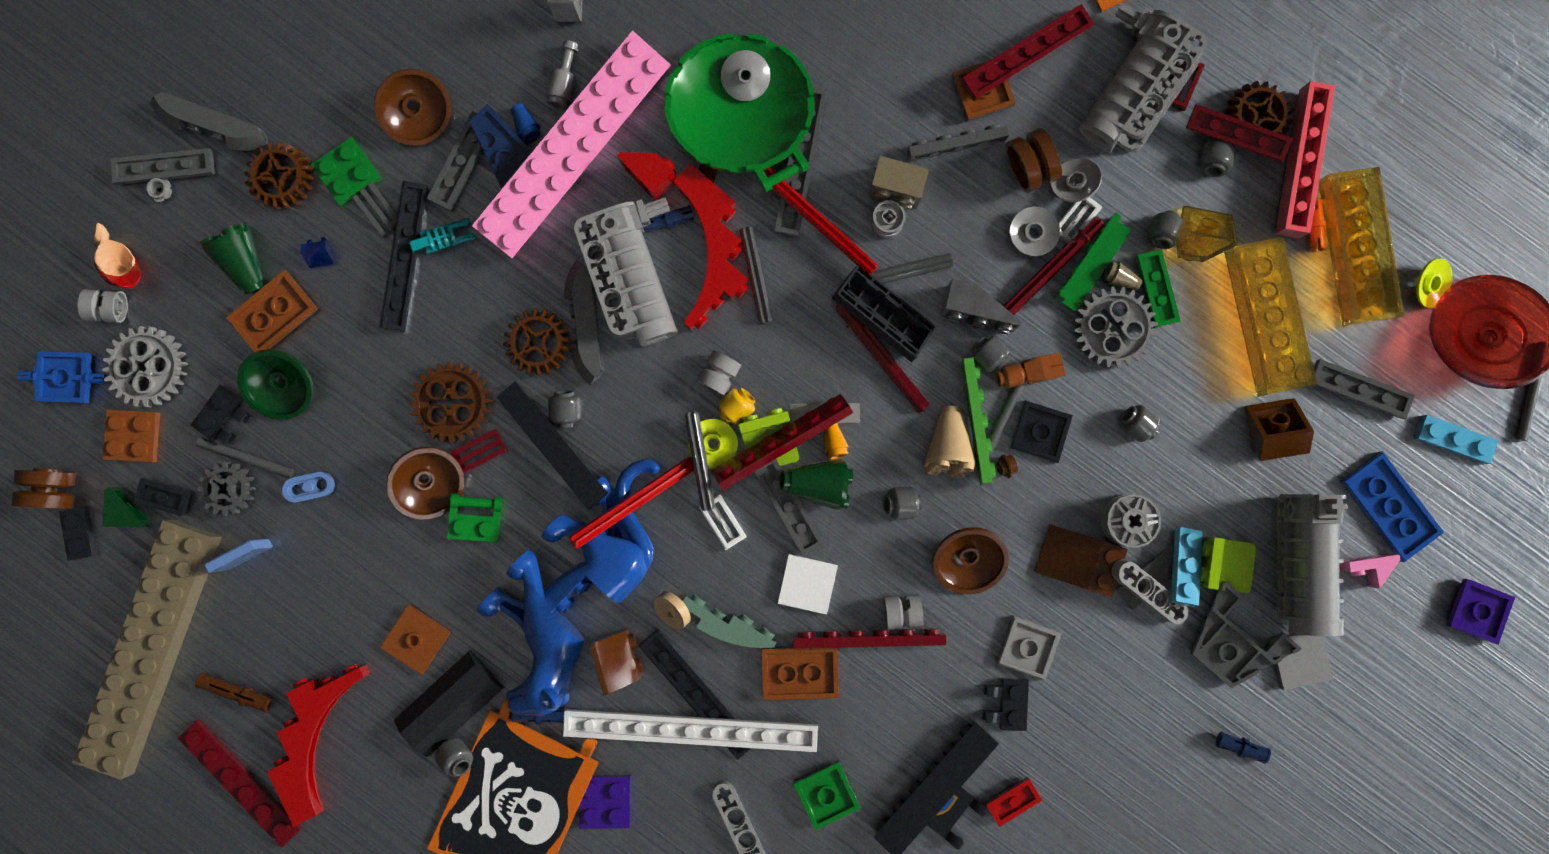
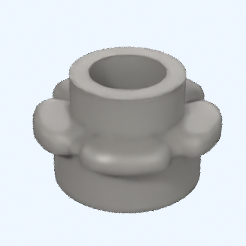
M154 178L147 183V193L156 202H163L164 199L170 198L172 194V189H170L171 183L167 179Z

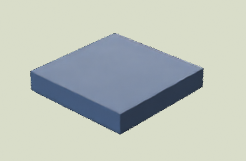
M267 539L249 540L207 562L205 567L208 573L228 571L273 548L270 540Z

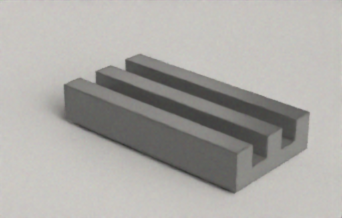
M371 182L368 185L369 187L363 188L360 194H355L352 198L381 236L386 237L394 231L395 222L392 224L369 194L373 192L395 221L397 213L375 184ZM365 198L388 228L383 229L362 199Z

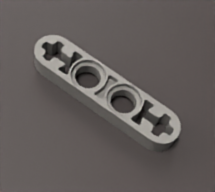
M1120 559L1114 563L1112 567L1113 578L1162 618L1174 624H1181L1187 619L1188 607L1171 603V592L1138 565L1125 559ZM1124 568H1126L1125 570H1126L1129 574L1133 575L1131 578H1130V577H1127V576H1124V575H1125V573L1123 572V569H1124ZM1142 579H1145L1146 587L1143 591L1139 592L1138 584ZM1161 592L1163 595L1162 601L1156 605L1155 596ZM1169 606L1175 608V610L1177 611L1176 615L1173 611L1168 609Z
M728 781L717 783L713 789V800L738 853H748L758 847L759 850H755L754 854H766L735 787ZM722 787L725 791H731L728 794V799L730 803H732L734 800L737 803L729 805L725 810L723 809V806H726L727 803L724 797L717 796L720 793V788ZM730 811H740L742 820L739 823L730 822L728 819ZM749 833L753 837V843L750 846L741 845L739 843L741 834Z

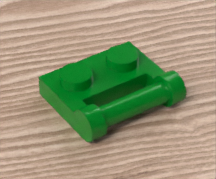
M451 493L447 539L498 542L502 497H495V499L461 497L459 494ZM458 506L494 509L493 516L457 514Z

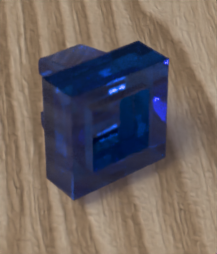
M321 237V241L314 243L312 239H309L306 244L301 245V254L309 268L334 264V255L325 237Z

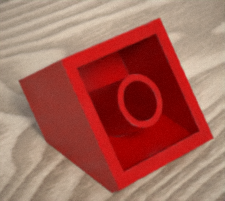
M620 152L617 155L625 171L654 201L661 199L675 186L673 181L676 179L675 175L677 172L674 169L673 163L666 156L661 158L657 153Z

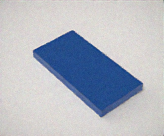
M1383 451L1375 454L1340 481L1393 553L1400 555V562H1406L1444 533Z

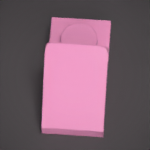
M1382 554L1344 560V563H1340L1341 571L1351 572V576L1367 574L1369 587L1379 589L1400 561V555Z

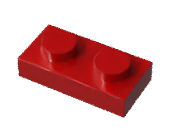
M1026 777L985 802L998 826L1001 827L1043 800L1029 777Z

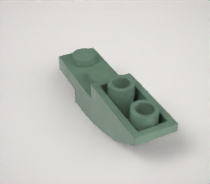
M695 594L692 597L686 595L683 600L688 610L701 618L696 628L712 637L734 645L752 648H774L777 643L773 639L774 633L764 627L759 630L752 625L754 621L743 613L740 616L734 614L728 622L725 620L726 614L716 608L711 611L704 606L706 602Z

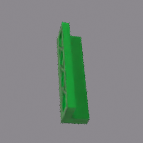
M1114 213L1107 220L1105 227L1098 233L1093 243L1054 297L1055 301L1073 313L1078 310L1132 231L1119 222L1122 216L1118 213Z

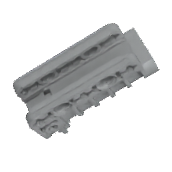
M1123 3L1115 16L1133 26L1131 34L1137 37L1136 44L1079 126L1081 134L1090 143L1107 153H1111L1116 145L1128 152H1136L1142 148L1197 68L1200 56L1207 45V38L1201 31L1177 17L1161 10L1152 11L1147 7L1143 13H1140ZM1198 39L1199 46L1193 47L1190 45V41ZM1184 61H1186L1187 66L1184 70L1182 68L1175 67V65L1181 66ZM1170 74L1174 76L1171 83L1168 81ZM1157 102L1159 106L1155 111L1153 109V106ZM1142 115L1146 117L1143 123L1140 121ZM1127 136L1137 139L1139 144L1135 142L1132 145L1128 144L1129 139Z
M665 197L645 205L642 199L636 202L631 201L617 204L583 216L574 225L576 238L610 331L617 338L624 341L637 337L642 347L656 344L678 333L643 233H645L643 227L651 225L650 218L670 212ZM588 231L590 232L592 239L595 238V240L590 241L589 239H587ZM593 246H598V247H600V248H595V249L591 250L590 252L588 251L590 248H593ZM602 253L598 259L593 260L595 254ZM604 260H606L604 264H601V266H597V264H600ZM599 271H604L605 273H607L608 277L606 279L608 285L612 286V288L608 289L606 286H604L603 282H605V279L603 277V274L599 273ZM619 299L615 307H609L612 300ZM617 317H620L625 322L623 331L619 330L621 324L619 320H616Z
M1281 494L1278 498L1277 611L1280 618L1289 620V633L1308 636L1344 635V618L1340 617V603L1344 602V598H1340L1339 584L1344 583V579L1339 578V563H1344V559L1339 558V543H1344V539H1339V524H1344L1343 517L1345 509L1348 508L1347 504H1343V499H1346V495Z

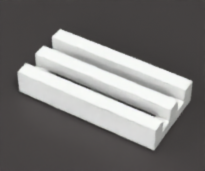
M1090 197L1084 200L1087 203L1065 231L1060 230L1059 239L1068 243L1072 239L1068 234L1089 207L1092 206L1095 209L1079 229H1082L1102 209V206ZM1082 201L1073 203L1058 222L1060 228Z
M720 494L714 498V502L721 504L740 536L735 537L715 505L713 512L732 540L727 543L708 511H702L701 507L699 509L724 549L727 550L747 536Z

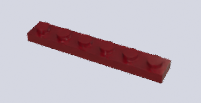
M1080 4L970 72L960 81L972 100L975 101L1085 33L1095 24L1083 5Z
M839 394L814 410L808 411L804 416L792 423L786 424L772 435L764 437L760 442L741 451L728 461L719 464L711 472L723 491L853 414V411L844 397Z
M938 628L924 629V633H914V629H899V634H889L887 629L874 630V634H864V630H849V635H839L836 630L823 631V635H813V631H799L798 636H793V649L946 645V634L940 633Z
M200 719L196 720L177 738L281 848L303 829L300 824L293 827L284 807Z

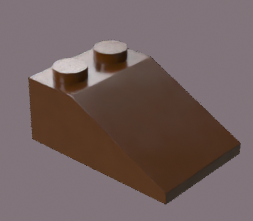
M1049 524L1034 572L1113 598L1117 581L1112 576V567L1116 561L1125 559L1128 549Z
M628 628L599 636L589 644L603 695L610 694L632 684L642 677L641 673L644 672L643 663L640 657L636 658L634 648H637V641L634 633L630 634Z

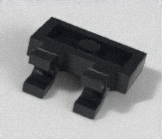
M219 385L190 426L209 440H215L217 437L224 443L234 444L239 436L227 429L225 424L231 416L240 423L248 424L253 415L239 406L243 401L242 398L227 387Z
M1002 678V685L984 684L983 694L986 697H1001L1000 711L982 709V720H985L986 723L1000 722L1001 730L1027 731L1029 680Z

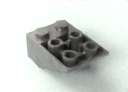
M952 279L947 285L940 315L946 316L945 320L954 323H960V320L970 322V326L984 329L985 326L994 327L995 332L1001 334H1009V331L1013 332L1021 326L1022 322L978 284Z

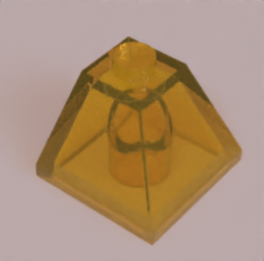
M1183 206L1181 218L1184 220V229L1181 241L1176 245L1178 258L1186 261L1204 262L1236 247L1238 241L1233 214Z

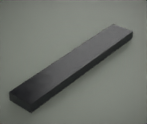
M402 181L379 328L398 332H405L418 254V251L412 252L409 242L420 238L428 185Z
M516 381L496 397L587 509L590 510L609 494Z
M658 628L638 645L700 717L737 720ZM727 747L737 760L751 749Z

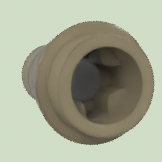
M1111 261L1103 273V279L1107 281V284L1135 290V292L1140 288L1143 281L1141 277L1133 273L1120 261Z

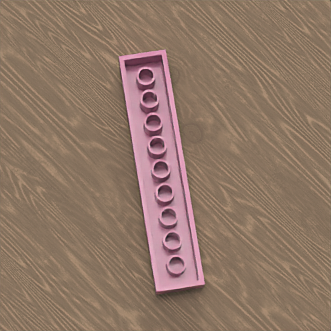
M631 31L471 226L510 258H513L671 64L634 31Z

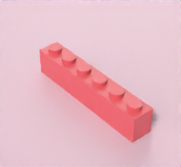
M1310 81L1299 90L1291 136L1293 140L1289 148L1275 230L1277 235L1300 239L1311 233L1335 85Z

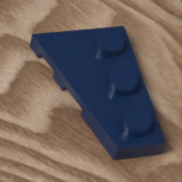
M487 104L469 122L502 188L532 151Z

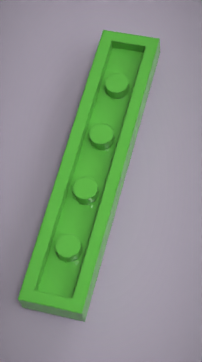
M973 357L965 358L961 362L979 484L980 486L990 485L993 482L992 478H996L994 463L989 461L988 453H992L990 438H986L984 429L988 428V419L986 413H982L981 404L984 403L983 389H978L977 379H980L979 364H974Z

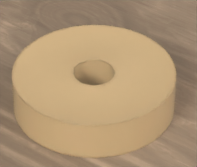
M665 591L655 598V611L667 626L674 630H682L690 622L691 616L688 608L676 595Z

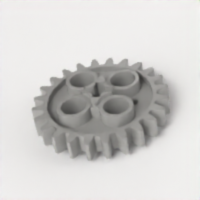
M1113 286L1111 287L1110 294L1101 289V297L1093 293L1091 295L1092 303L1086 300L1083 302L1087 310H1078V313L1083 318L1075 319V323L1080 324L1081 327L1075 329L1074 333H1079L1082 336L1076 342L1085 343L1081 352L1089 349L1088 359L1094 356L1098 357L1097 365L1102 360H1106L1107 368L1110 367L1112 362H1115L1116 367L1120 368L1121 361H1125L1126 365L1130 366V358L1133 357L1136 361H1140L1138 353L1141 352L1147 355L1149 352L1145 345H1154L1149 337L1157 336V333L1152 331L1151 327L1157 326L1158 322L1150 321V318L1156 315V313L1147 312L1151 303L1143 305L1141 303L1144 298L1143 295L1138 299L1134 298L1135 290L1126 295L1125 287H1122L1120 293H1116ZM1122 304L1125 306V315L1122 317L1115 316L1112 312L1113 305ZM1102 309H1106L1115 324L1120 323L1122 325L1119 330L1130 343L1129 346L1123 343L1116 331L1111 332L1109 330L1112 324L1104 316ZM1094 318L1102 319L1105 323L1104 329L1095 331L1091 327V321ZM1128 325H1138L1140 335L1138 337L1129 336L1127 333ZM1107 339H1116L1119 342V349L1115 352L1108 351L1105 346Z
M139 326L138 331L129 328V336L120 333L121 341L112 340L115 348L106 349L111 354L110 358H103L104 362L109 363V367L103 368L102 371L109 372L110 374L104 381L113 383L108 388L109 391H118L115 396L116 398H124L125 404L133 403L136 407L144 405V407L151 408L153 403L154 405H162V399L170 401V392L174 394L179 393L175 388L176 384L184 385L179 379L180 376L187 375L186 372L181 371V367L188 365V363L181 361V358L186 353L177 351L182 345L176 342L173 343L175 337L171 335L166 336V331L160 329L157 331V328L150 326L148 330L146 327ZM144 344H146L147 351L144 355H142L141 348ZM165 360L166 367L161 371L160 363ZM129 363L131 368L129 373L126 374L125 366ZM148 379L149 387L145 390L143 384Z

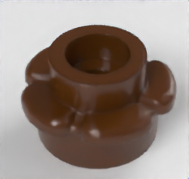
M1002 454L999 457V461L996 462V468L1001 476L1004 475L1009 479L1012 475L1017 474V462L1012 455L1006 456Z

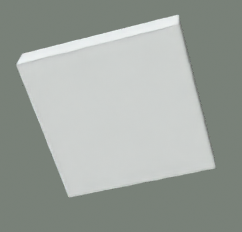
M789 554L778 604L827 615L838 565Z

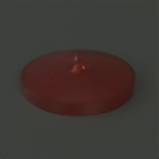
M1472 276L1452 285L1445 291L1433 308L1429 323L1432 344L1445 365L1461 378L1486 388L1513 389L1534 382L1549 369V303L1530 286L1505 276Z

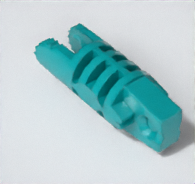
M469 217L420 232L421 238L409 242L412 252L425 249L426 253L429 254L476 239L474 233H467L455 238L453 229L468 226L471 223Z

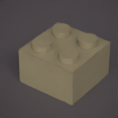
M880 156L869 196H872L873 200L879 203L885 200L898 202L904 210L916 209L923 194L929 169Z

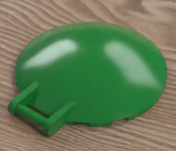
M727 33L700 42L680 58L678 65L672 75L670 74L666 84L664 110L667 124L674 139L687 154L700 163L717 170L737 173L752 172L765 193L772 190V186L800 171L803 173L810 169L807 160L798 146L805 138L812 123L814 90L805 67L790 50L783 45L779 46L768 41L767 37L748 33L747 36ZM749 50L756 52L765 59L769 66L770 82L768 88L755 100L740 101L734 99L725 91L722 85V66L726 59L737 51ZM746 70L741 73L743 80H748L751 76L750 72ZM790 156L795 163L769 177L764 173V170Z

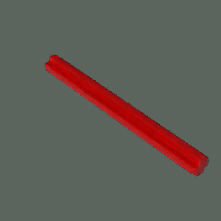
M770 167L764 170L767 177L775 174ZM783 180L772 186L773 190L856 265H859L868 274H872L877 269L878 265L787 182Z
M687 457L570 535V543L574 548H580L693 472L692 458Z

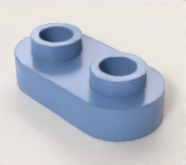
M315 472L297 476L285 481L282 493L284 498L290 502H303L326 497L333 492L335 481L326 472ZM321 480H324L326 483L324 489L319 487ZM298 485L301 487L300 494L295 493V487Z

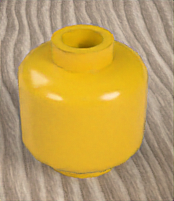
M733 388L718 403L719 417L727 424L739 425L743 423L744 417L751 416L754 413L755 399L745 389Z

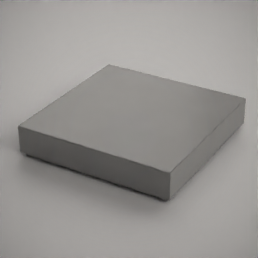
M1013 615L996 663L1045 681L1062 633Z
M1288 635L1302 649L1295 654L1288 655L1281 662L1275 664L1281 689L1288 690L1333 680L1323 636Z

